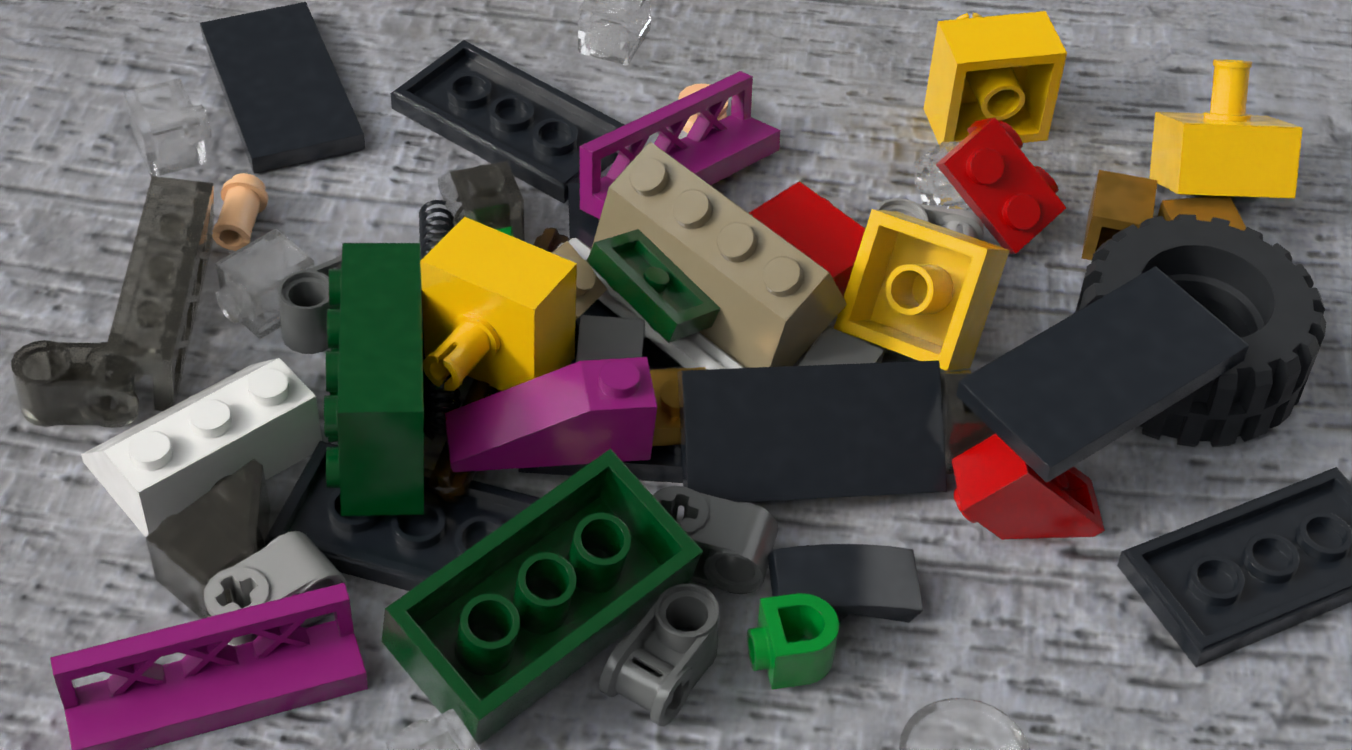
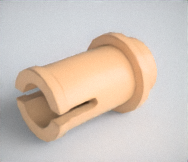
M240 173L224 183L221 190V198L224 203L218 221L212 231L214 241L221 247L239 251L249 246L257 215L265 210L269 200L268 193L265 191V185L258 177Z

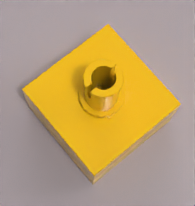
M1046 11L986 17L973 13L972 18H969L968 13L954 20L938 21L923 109L941 151H950L969 135L967 129L975 121L993 117L1010 125L1020 136L1023 143L1048 140L1067 51Z
M1229 59L1213 60L1214 73L1210 111L1204 113L1155 112L1149 179L1157 180V184L1176 194L1295 198L1303 127L1270 116L1246 113L1249 74L1252 62Z
M872 209L843 297L847 305L838 314L834 329L918 361L939 360L940 369L945 371L971 368L1010 250L898 211Z
M464 217L420 261L424 351L426 357L423 361V369L428 379L437 387H440L442 382L451 373L452 376L444 384V390L446 391L457 389L466 376L478 381L487 382L489 386L504 391L566 367L575 359L577 263L467 217Z

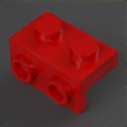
M995 117L975 121L967 129L969 135L944 156L936 166L976 216L980 218L981 222L1000 246L1010 250L1009 254H1017L1066 209V206L1056 195L1059 189L1054 179L1041 167L1033 166L1021 150L1023 142L1020 136L1010 125L1004 121H998Z

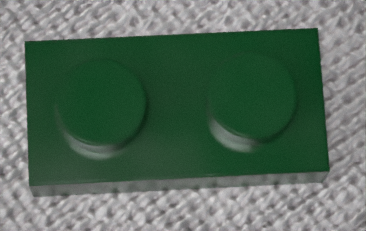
M639 229L594 242L587 262L668 343L713 326L721 308Z

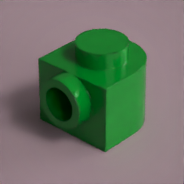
M805 593L760 598L757 628H749L747 630V647L753 671L767 670L772 690L813 684L823 679L829 673L834 661L839 631V620L833 607L825 600Z

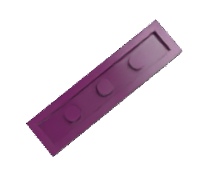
M739 71L581 145L580 210L600 219L609 186L641 152L649 136L654 133L659 134L654 145L709 185L779 151L781 130L751 117L753 76ZM732 97L731 115L718 120L717 117L727 100ZM697 114L698 117L687 136L679 139L678 136L689 117ZM615 152L618 153L607 175L601 178V159Z
M345 582L50 657L53 676L65 711L72 750H144L368 689L367 673L354 634L350 598ZM334 612V621L307 628L300 626L306 619ZM251 633L259 635L253 642L237 646L228 644L236 637ZM178 652L186 654L180 661L164 665L154 663L162 656ZM101 672L112 674L106 680L76 687L74 679Z

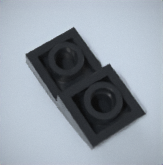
M819 544L773 549L769 553L768 565L772 597L797 593L817 596L833 607L838 616L839 623L849 614L910 623L923 611L913 549L868 544Z

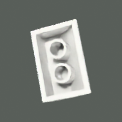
M280 358L252 364L86 451L81 456L87 468L146 539L153 544L312 455L319 441H322L317 399L314 393Z

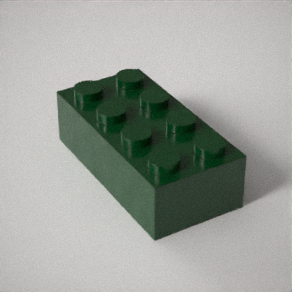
M342 243L341 269H329V308L340 309H327L328 349H331V351H326L325 373L326 392H329L330 395H324V435L328 437L329 443H338V447L326 448L327 488H340L341 516L424 514V404L420 243Z
M610 448L386 607L381 642L467 746L474 750L640 623L657 602L659 596L669 587L678 584H689L703 551Z

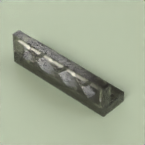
M157 176L151 177L104 353L106 371L153 377L154 410L164 411L176 405L214 240L212 237L214 228V183Z

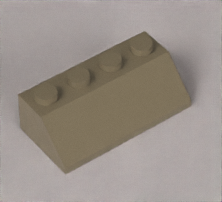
M649 142L608 188L594 242L639 229L721 308L713 326L700 331V333L745 368L793 366L847 305L827 270L652 142Z

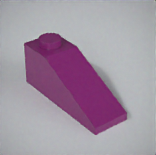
M647 357L578 361L445 413V428L451 469L453 472L589 464L610 448L622 462L650 460L657 402Z

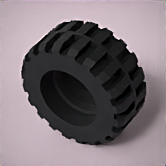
M1179 214L1174 220L1165 221L1163 216L1143 221L1139 229L1133 224L1113 235L1112 239L1103 243L1093 254L1092 262L1086 269L1075 313L1156 266L1249 345L1243 362L1139 425L1142 427V434L1157 440L1160 439L1161 435L1177 439V445L1196 447L1199 441H1208L1212 447L1230 446L1235 444L1239 436L1246 442L1266 434L1269 428L1276 427L1290 416L1293 407L1298 404L1325 336L1326 321L1323 316L1325 307L1318 289L1312 288L1314 282L1302 264L1294 265L1291 253L1280 244L1276 243L1272 246L1263 241L1262 233L1246 227L1244 231L1229 226L1230 221L1213 217L1209 222L1197 220L1196 215Z

